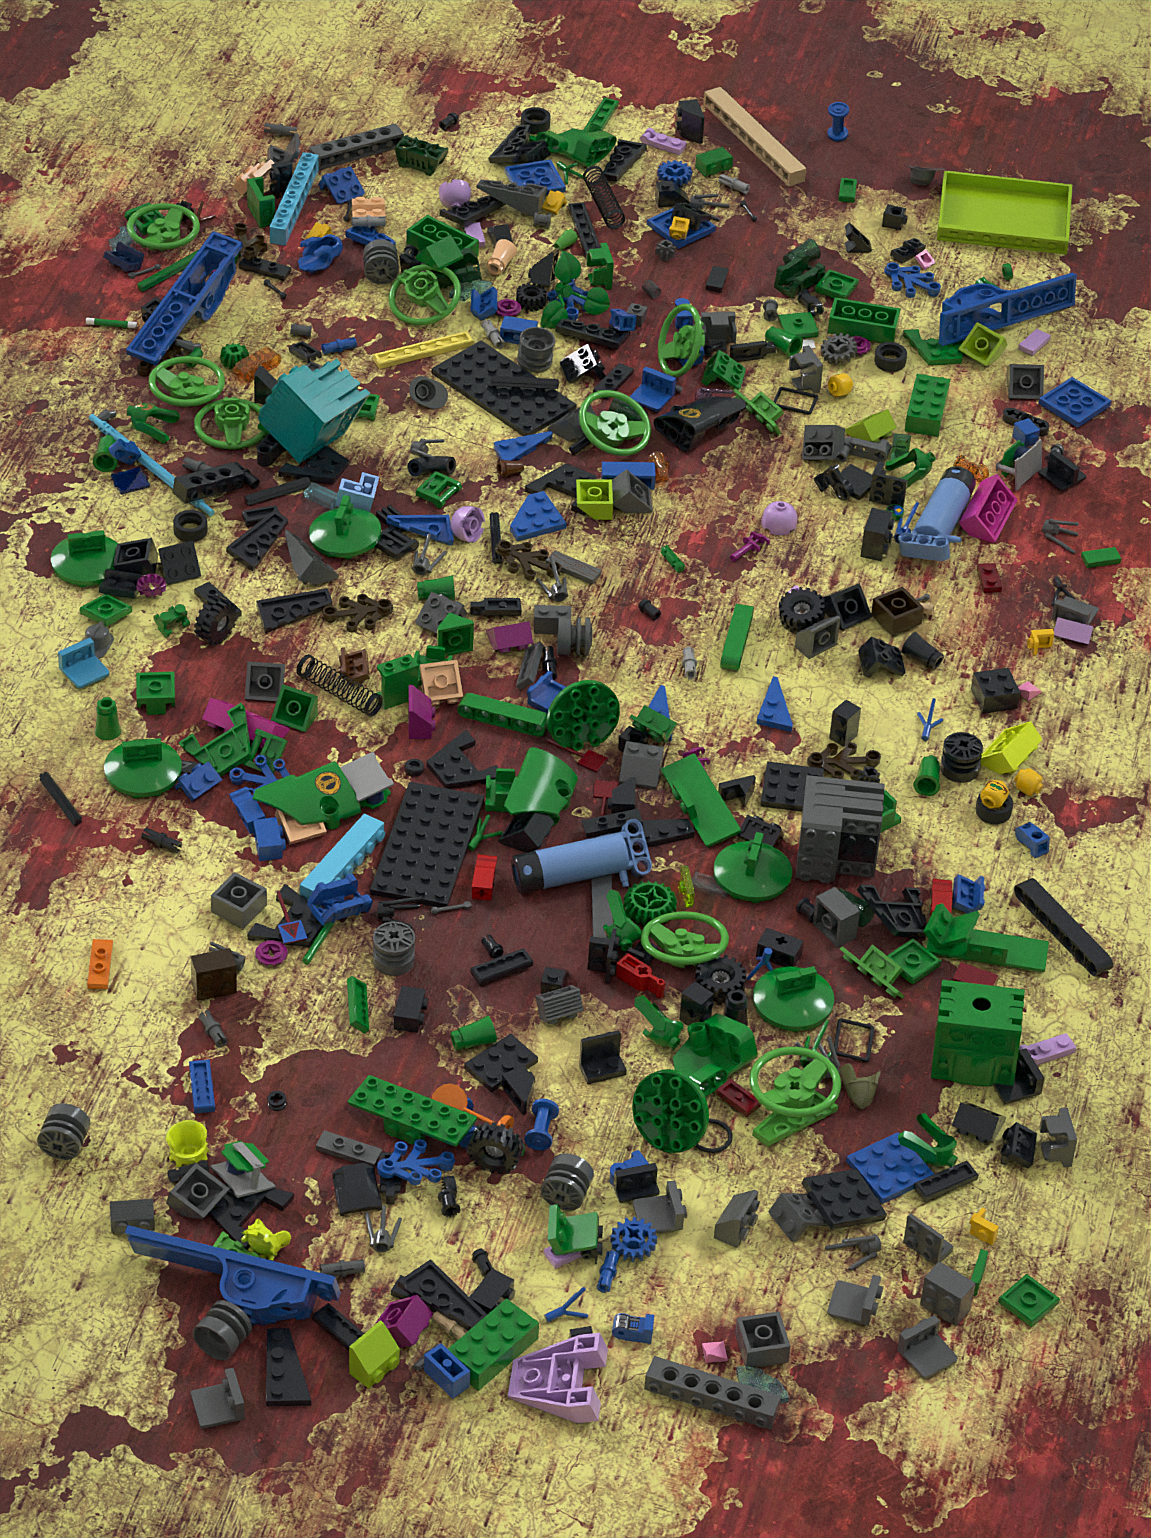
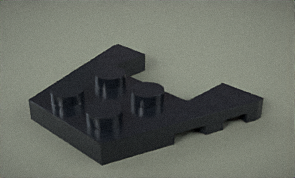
M324 446L316 452L303 468L285 463L280 468L278 476L285 478V475L294 476V479L308 477L314 482L334 484L347 469L350 460L330 447Z
M564 464L527 484L525 492L534 494L545 491L549 487L576 498L571 505V510L585 516L587 513L577 507L576 480H596L597 475L572 465Z
M467 730L429 758L426 763L428 769L443 787L447 789L468 787L470 783L477 782L486 784V775H490V780H495L496 769L499 768L497 765L478 771L463 754L462 751L475 746V739Z
M284 884L280 889L284 904L291 906L287 912L290 921L301 920L307 936V940L284 945L310 947L324 925L316 919L307 905L308 900ZM285 916L283 917V919L280 921L279 924L287 923V922H286V919H285ZM255 923L247 934V940L250 941L264 939L265 941L283 942L278 925L275 929Z
M860 884L856 889L894 936L926 937L923 931L927 922L925 914H922L921 910L923 902L919 900V895L921 894L919 888H904L902 894L907 903L882 901L874 885Z
M230 1188L208 1213V1216L220 1229L223 1228L231 1240L240 1242L248 1250L250 1247L249 1243L241 1241V1238L244 1236L242 1232L245 1231L242 1226L264 1202L284 1211L294 1200V1193L273 1188L237 1198L234 1195V1191Z

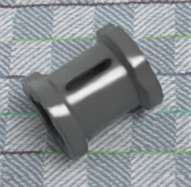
M535 212L533 227L539 225L550 228L551 213L544 215Z
M772 299L766 300L763 304V309L765 310L763 313L764 319L775 321L778 318V303Z

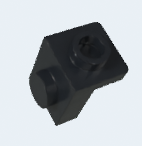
M641 940L634 949L630 947L627 949V953L648 966L654 959L643 948ZM650 943L655 949L659 951L658 946Z

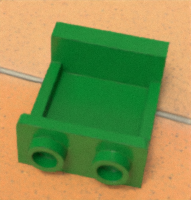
M262 176L247 179L248 208L259 228L269 227L275 216V198L273 195L264 196V179Z
M408 654L377 665V670L381 674V691L377 692V694L383 698V709L386 710L408 702L409 685H413L418 689L419 665L414 658Z

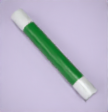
M86 318V324L137 329V322Z

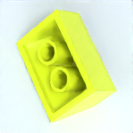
M1031 721L1004 729L982 753L981 765L1000 775L1005 773L1012 774L1019 769L1018 766L1029 758L1028 755L1038 748L1037 745L1043 739Z

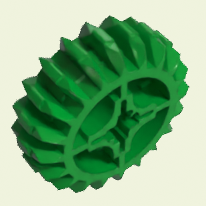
M649 880L647 883L640 881L639 885L634 884L632 888H628L624 896L623 907L625 912L629 914L631 921L635 920L636 925L642 923L645 927L648 922L658 916L676 912L677 900L675 893L671 891L670 887H665L664 883L658 884L657 880L654 883H650Z

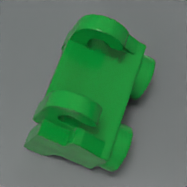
M177 604L175 608L173 606L169 607L168 612H162L160 616L159 614L153 616L158 630L166 638L173 633L171 629L167 630L168 624L176 621L177 623L182 622L183 627L190 625V621L187 618L188 612L182 604Z

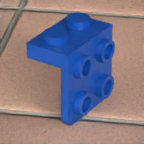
M351 166L323 175L318 184L321 190L329 188L333 198L339 205L365 194Z
M645 367L642 372V384L630 397L640 406L658 412L675 395L676 378Z

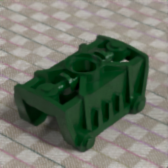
M405 135L395 147V153L399 167H410L431 176L436 171L438 165L446 160L448 147L444 148L439 146V144H431L418 140L417 137L411 138Z
M469 247L461 251L463 254L461 260L446 267L457 276L460 283H472L475 280H482L478 257ZM431 270L433 273H436L435 276L440 288H447L453 285L447 275Z
M800 252L795 259L786 265L777 267L774 288L784 295L794 298L797 294H800L801 290L808 288L812 284H817L825 275V266L820 263L816 264L815 267L809 266L808 257Z

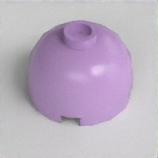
M457 179L452 180V183L447 184V181L442 183L439 187L440 201L448 209H451V206L454 205L458 207L464 206V202H468L471 199L469 183Z
M776 501L770 503L763 512V528L769 529L770 533L774 535L790 534V531L795 530L797 526L796 510L787 502Z
M464 506L456 510L451 519L453 534L465 542H476L484 528H481L482 522H485L482 510L473 506Z

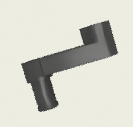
M845 437L844 447L836 457V460L843 463L847 460L849 454L877 462H884L891 451L892 445L885 439L874 443L854 437Z

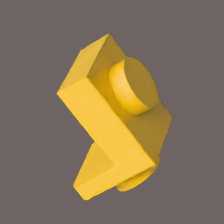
M550 190L542 206L543 210L558 215L562 205L567 204L565 195L562 192Z
M674 216L672 225L669 227V236L677 240H686L690 219Z
M316 222L306 236V239L334 234L329 225L325 223L322 225Z
M1053 629L1031 630L1030 638L1027 639L1028 649H1031L1033 655H1037L1038 648L1052 647L1054 639Z
M982 1207L970 1219V1234L981 1241L993 1245L997 1239L999 1226L985 1219L986 1209Z

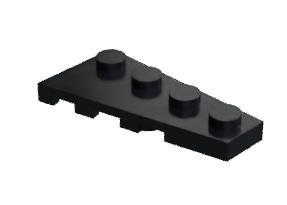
M488 195L478 198L477 202H464V206L461 207L457 205L451 206V210L441 209L439 216L458 223L460 226H467L506 204Z
M267 1328L266 1406H311L310 1394L289 1328Z

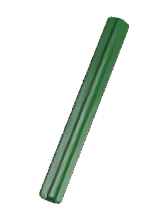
M199 250L142 280L137 284L138 290L144 292L182 271L188 266Z

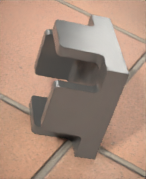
M735 312L701 313V321L704 323L702 329L704 330L705 344L714 346L718 343H723L722 347L712 352H717L718 350L727 351L726 343L736 344Z
M809 345L803 346L802 353L792 355L789 359L790 371L801 369V377L792 378V383L799 391L811 389L814 394L820 393L823 364Z
M1059 1108L1058 1115L1041 1117L1040 1133H1049L1050 1136L1055 1138V1141L1041 1142V1150L1044 1160L1049 1162L1062 1161L1063 1167H1072L1077 1137L1068 1108Z

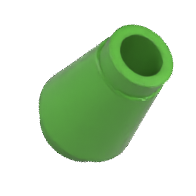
M572 229L565 230L554 243L555 249L558 248L561 251L575 244L578 240L576 232Z

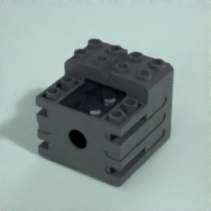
M806 776L796 878H800L802 881L814 879L820 880L822 883H829L830 881L835 882L836 873L864 877L875 876L882 826L885 784Z

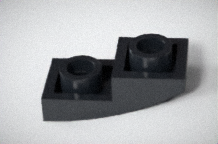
M912 238L904 241L902 247L892 249L890 256L903 263L921 253L926 248V245L922 244L920 240Z

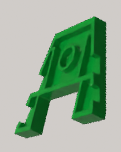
M918 329L903 330V337L905 339L908 338L909 344L918 350V354L928 365L962 364L963 353L958 349L964 340L942 346L939 344V339L930 338L922 340Z
M242 703L227 711L234 727L201 747L193 733L178 742L184 750L203 765L209 762L220 777L252 757L246 711Z

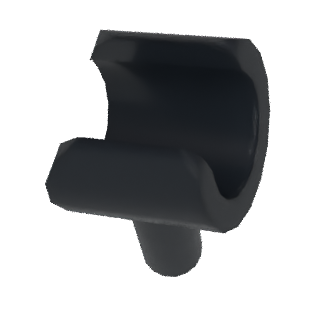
M721 342L714 346L704 345L705 357L710 358L712 351L722 347L723 343Z

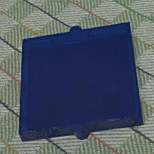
M140 467L111 474L114 487H117L121 495L150 487L147 475H144Z

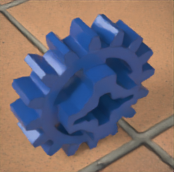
M668 160L667 163L662 162V165H659L657 170L658 180L672 181L682 186V183L688 184V181H691L692 178L691 166L676 160L672 162Z
M633 1217L632 1221L625 1218L624 1224L617 1222V1228H612V1235H610L612 1250H616L619 1255L623 1254V1260L631 1257V1261L634 1262L635 1258L638 1257L643 1261V1255L650 1257L651 1251L656 1250V1229H652L651 1223L645 1224V1219L643 1218L640 1222L637 1221L636 1217Z

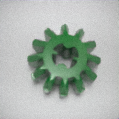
M232 343L222 347L220 360L224 367H228L229 370L232 368L237 370V368L242 369L243 366L247 365L249 352L245 345L241 346L240 343Z

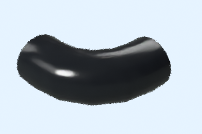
M434 456V459L420 457L410 460L407 469L414 477L431 474L435 471L452 474L456 468V460L451 456Z

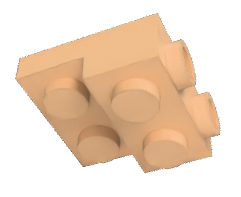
M270 159L267 163L263 161L254 167L252 165L244 171L245 175L242 172L236 178L237 182L233 187L241 195H244L247 192V179L264 177L271 169V164L275 163Z
M356 197L352 199V217H366L367 215L371 217L385 216L386 220L385 199L381 197H372V199Z
M451 660L420 664L422 693L431 698V707L439 706L440 702L447 701L448 704L459 703L458 700L462 699L463 692L458 661Z
M278 809L275 811L278 824L282 825V830L289 845L325 835L327 832L323 822L301 825Z

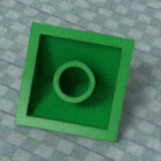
M451 235L426 247L416 256V260L438 271L463 258V254Z
M449 612L437 628V646L445 648V656L473 651L474 622Z
M282 684L271 721L306 732L318 716V696Z

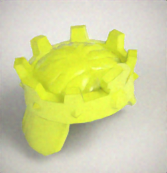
M184 1120L177 1122L167 1131L165 1139L170 1147L169 1159L170 1161H176V1167L208 1159L207 1152L210 1151L206 1142L207 1129L203 1124L194 1120Z
M256 1219L254 1224L248 1226V1229L242 1232L244 1236L241 1238L243 1243H249V1252L256 1251L260 1254V1258H269L268 1260L273 1261L277 1252L290 1244L291 1234L288 1231L273 1234L260 1219Z

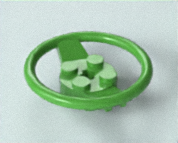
M169 203L152 204L140 208L131 215L127 222L129 236L136 243L142 245V248L147 247L152 251L154 249L165 251L190 243L200 230L199 220L191 210ZM169 210L164 219L157 218L154 223L149 225L146 239H142L135 233L133 225L140 216L151 211ZM183 215H186L193 222V230L188 236L180 240V225Z
M426 264L417 265L408 270L405 269L401 275L397 276L389 292V305L394 315L401 321L412 325L433 324L448 316L457 306L461 295L460 282L450 269L445 267L438 271L447 275L454 285V296L450 304L447 303L441 294L437 277L434 273L428 271L438 270ZM400 284L405 286L406 294L412 303L420 307L428 306L437 315L423 319L404 315L398 309L395 302L396 292Z
M680 304L669 313L659 336L658 359L660 366L665 374L675 378L685 375L691 369L695 360L701 356L699 353L701 346L705 345V335L702 329L704 323L701 321L696 308L690 304ZM681 311H689L693 316L694 326H683L679 332H675L673 336L674 341L665 345L668 329L675 316ZM676 358L688 360L678 371H672L666 363V360Z
M181 356L168 359L157 365L152 370L148 383L151 392L161 401L175 406L188 407L202 405L217 399L224 388L225 376L216 364L207 359ZM181 363L203 365L215 372L218 377V385H204V379L201 377L189 375L186 372H181L177 376L165 368ZM156 380L170 392V397L159 391L155 383Z
M602 390L592 393L581 404L579 425L588 440L600 450L616 456H630L640 452L648 444L651 436L649 418L644 409L631 397L617 391ZM602 397H612L629 404L639 414L642 421H627V417L624 414H618L613 411H602L599 416L586 411L592 401ZM643 437L640 443L632 448H616L624 440Z
M224 397V399L207 404L197 413L194 419V429L199 438L205 443L221 449L247 448L259 443L267 436V433L261 431L257 436L241 442L242 431L246 430L249 424L250 409L260 414L261 406L245 399H238L237 397ZM213 409L216 425L219 426L220 431L224 432L226 442L207 436L201 428L202 418Z
M672 912L658 916L645 925L640 937L643 948L652 957L681 968H685V965L697 966L700 963L708 962L715 958L718 959L720 954L725 952L729 943V935L723 924L708 915L696 912ZM680 919L704 922L719 932L721 941L720 944H704L705 938L703 935L687 932L685 929H677L673 933L661 924ZM650 936L663 950H665V953H662L655 949L650 944L648 937Z
M782 1047L767 1052L755 1062L749 1077L752 1093L758 1100V1103L765 1106L768 1111L771 1110L790 1117H807L823 1112L836 1101L841 1090V1078L834 1064L822 1054L803 1047ZM784 1055H800L814 1059L802 1070L794 1067L789 1071L781 1073L774 1080L773 1090L762 1093L760 1090L758 1074L768 1061ZM829 1071L833 1080V1088L830 1095L822 1103L810 1107L813 1104L815 1089Z

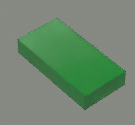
M841 178L838 201L855 202L856 179Z
M1115 547L1081 553V558L1087 568L1121 563V557Z
M980 1249L971 1278L976 1283L973 1295L975 1297L978 1294L987 1264L988 1251Z

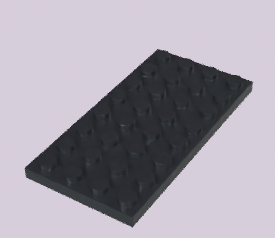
M482 340L436 365L431 371V374L522 436L536 434L568 412L576 409L577 406L576 403L555 389L491 386V376L537 377Z
M409 782L373 880L370 895L396 900L422 897L421 901L412 903L438 908L449 906L468 850V844L471 841L484 803V795Z

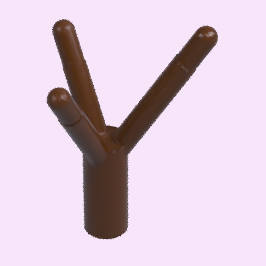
M201 201L197 213L196 208H193L199 223L216 217V215L200 218L204 201ZM193 222L188 228L191 232L193 230Z

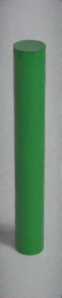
M335 922L325 923L302 959L304 964H310Z

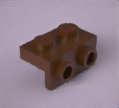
M342 647L341 655H339V661L342 666L340 668L341 675L345 674L346 677H350V680L353 679L355 683L370 679L366 649L348 654L345 647Z

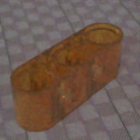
M264 347L237 362L233 368V373L243 381L251 382L254 380V374L259 365L269 372L280 364L281 355L269 347Z

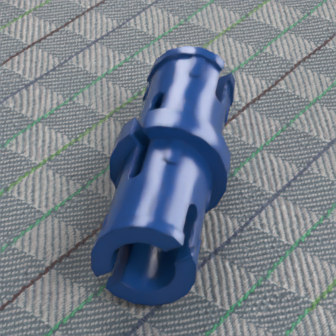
M355 337L344 340L336 339L334 342L321 344L324 355L332 352L340 353L343 350L357 347Z
M607 1251L605 1261L600 1267V1278L597 1284V1290L606 1293V1291H610L612 1280L617 1274L616 1266L620 1255L616 1251Z

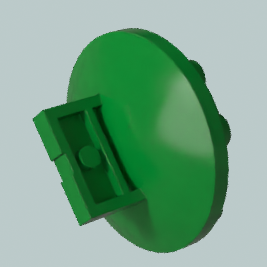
M343 495L339 508L321 514L312 522L309 529L310 542L317 551L325 554L326 557L351 559L353 556L365 553L375 547L381 537V524L374 514L364 509L354 508L350 496Z
M104 530L67 534L68 538L61 541L52 551L51 566L54 573L62 580L79 587L100 585L105 579V570H115L113 563L118 543L105 536Z
M595 680L578 681L567 686L558 693L549 707L547 727L550 735L563 748L569 747L579 751L583 748L584 742H589L593 747H598L612 734L618 724L620 716L618 698L607 685Z
M161 738L136 739L122 742V744L115 747L108 754L104 762V774L107 782L115 790L133 798L160 796L177 783V779L181 776L182 772L179 754L171 746L161 742Z
M756 832L754 840L750 839V841L738 842L727 846L715 859L713 868L715 880L734 899L759 903L781 895L790 885L792 878L790 861L780 850L763 843V833Z
M814 966L808 968L781 967L765 973L757 981L753 992V1003L756 1011L765 1022L781 1029L799 1032L816 1028L829 1018L834 1007V993L829 983L817 974Z
M659 1070L646 1076L635 1090L632 1102L634 1123L644 1139L652 1146L664 1152L680 1153L691 1149L702 1140L709 1123L708 1104L700 1087L689 1076L676 1070Z

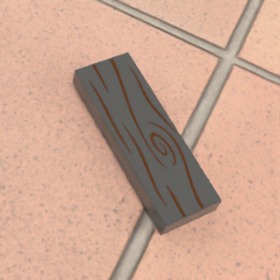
M557 551L550 555L554 557L555 562L561 564V572L589 584H593L601 576V569ZM550 556L546 559V564L551 562Z

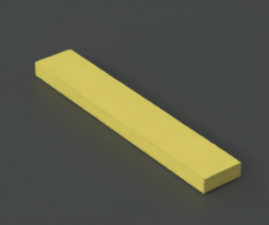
M465 331L373 354V360L378 368L382 369L470 347L474 344V341L468 332Z

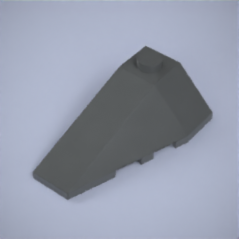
M482 179L476 186L481 191L521 213H526L528 216H534L535 212L540 213L548 188L526 183V186H518L517 182L504 185L501 181Z
M289 530L285 531L293 569L298 574L297 578L305 584L309 582L312 585L335 580L339 577L329 564L325 566L322 558L313 552L312 548L300 537Z

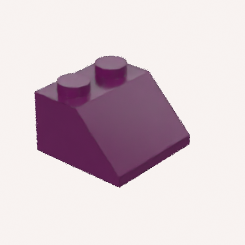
M529 621L486 630L493 650H499L500 653L511 651V647H517L518 650L526 649L528 644L533 643Z
M409 685V739H431L432 731H435V720H432V718H435V707H431V698L413 685Z
M418 1295L390 1302L376 1323L381 1320L385 1324L399 1348L411 1347L419 1340L418 1336L429 1325V1320L434 1313Z

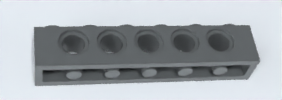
M395 123L309 147V153L318 155L319 170L393 150L404 137V132Z
M657 1356L653 1357L645 1376V1390L670 1397L673 1400L692 1404L695 1407L708 1409L717 1414L733 1417L736 1420L745 1421L761 1428L771 1430L780 1409V1395Z

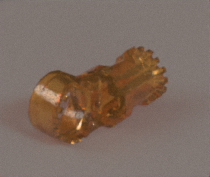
M659 451L652 453L653 455H650L649 462H655L656 481L658 483L668 481L669 474L667 473L669 472L667 470L670 467L669 463L664 460L663 453Z
M959 455L953 466L963 467L970 471L977 482H981L989 477V470L984 464L977 465L974 462L968 461L963 455Z

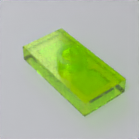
M684 865L680 867L678 887L679 893H683L686 908L694 906L695 892L689 867Z

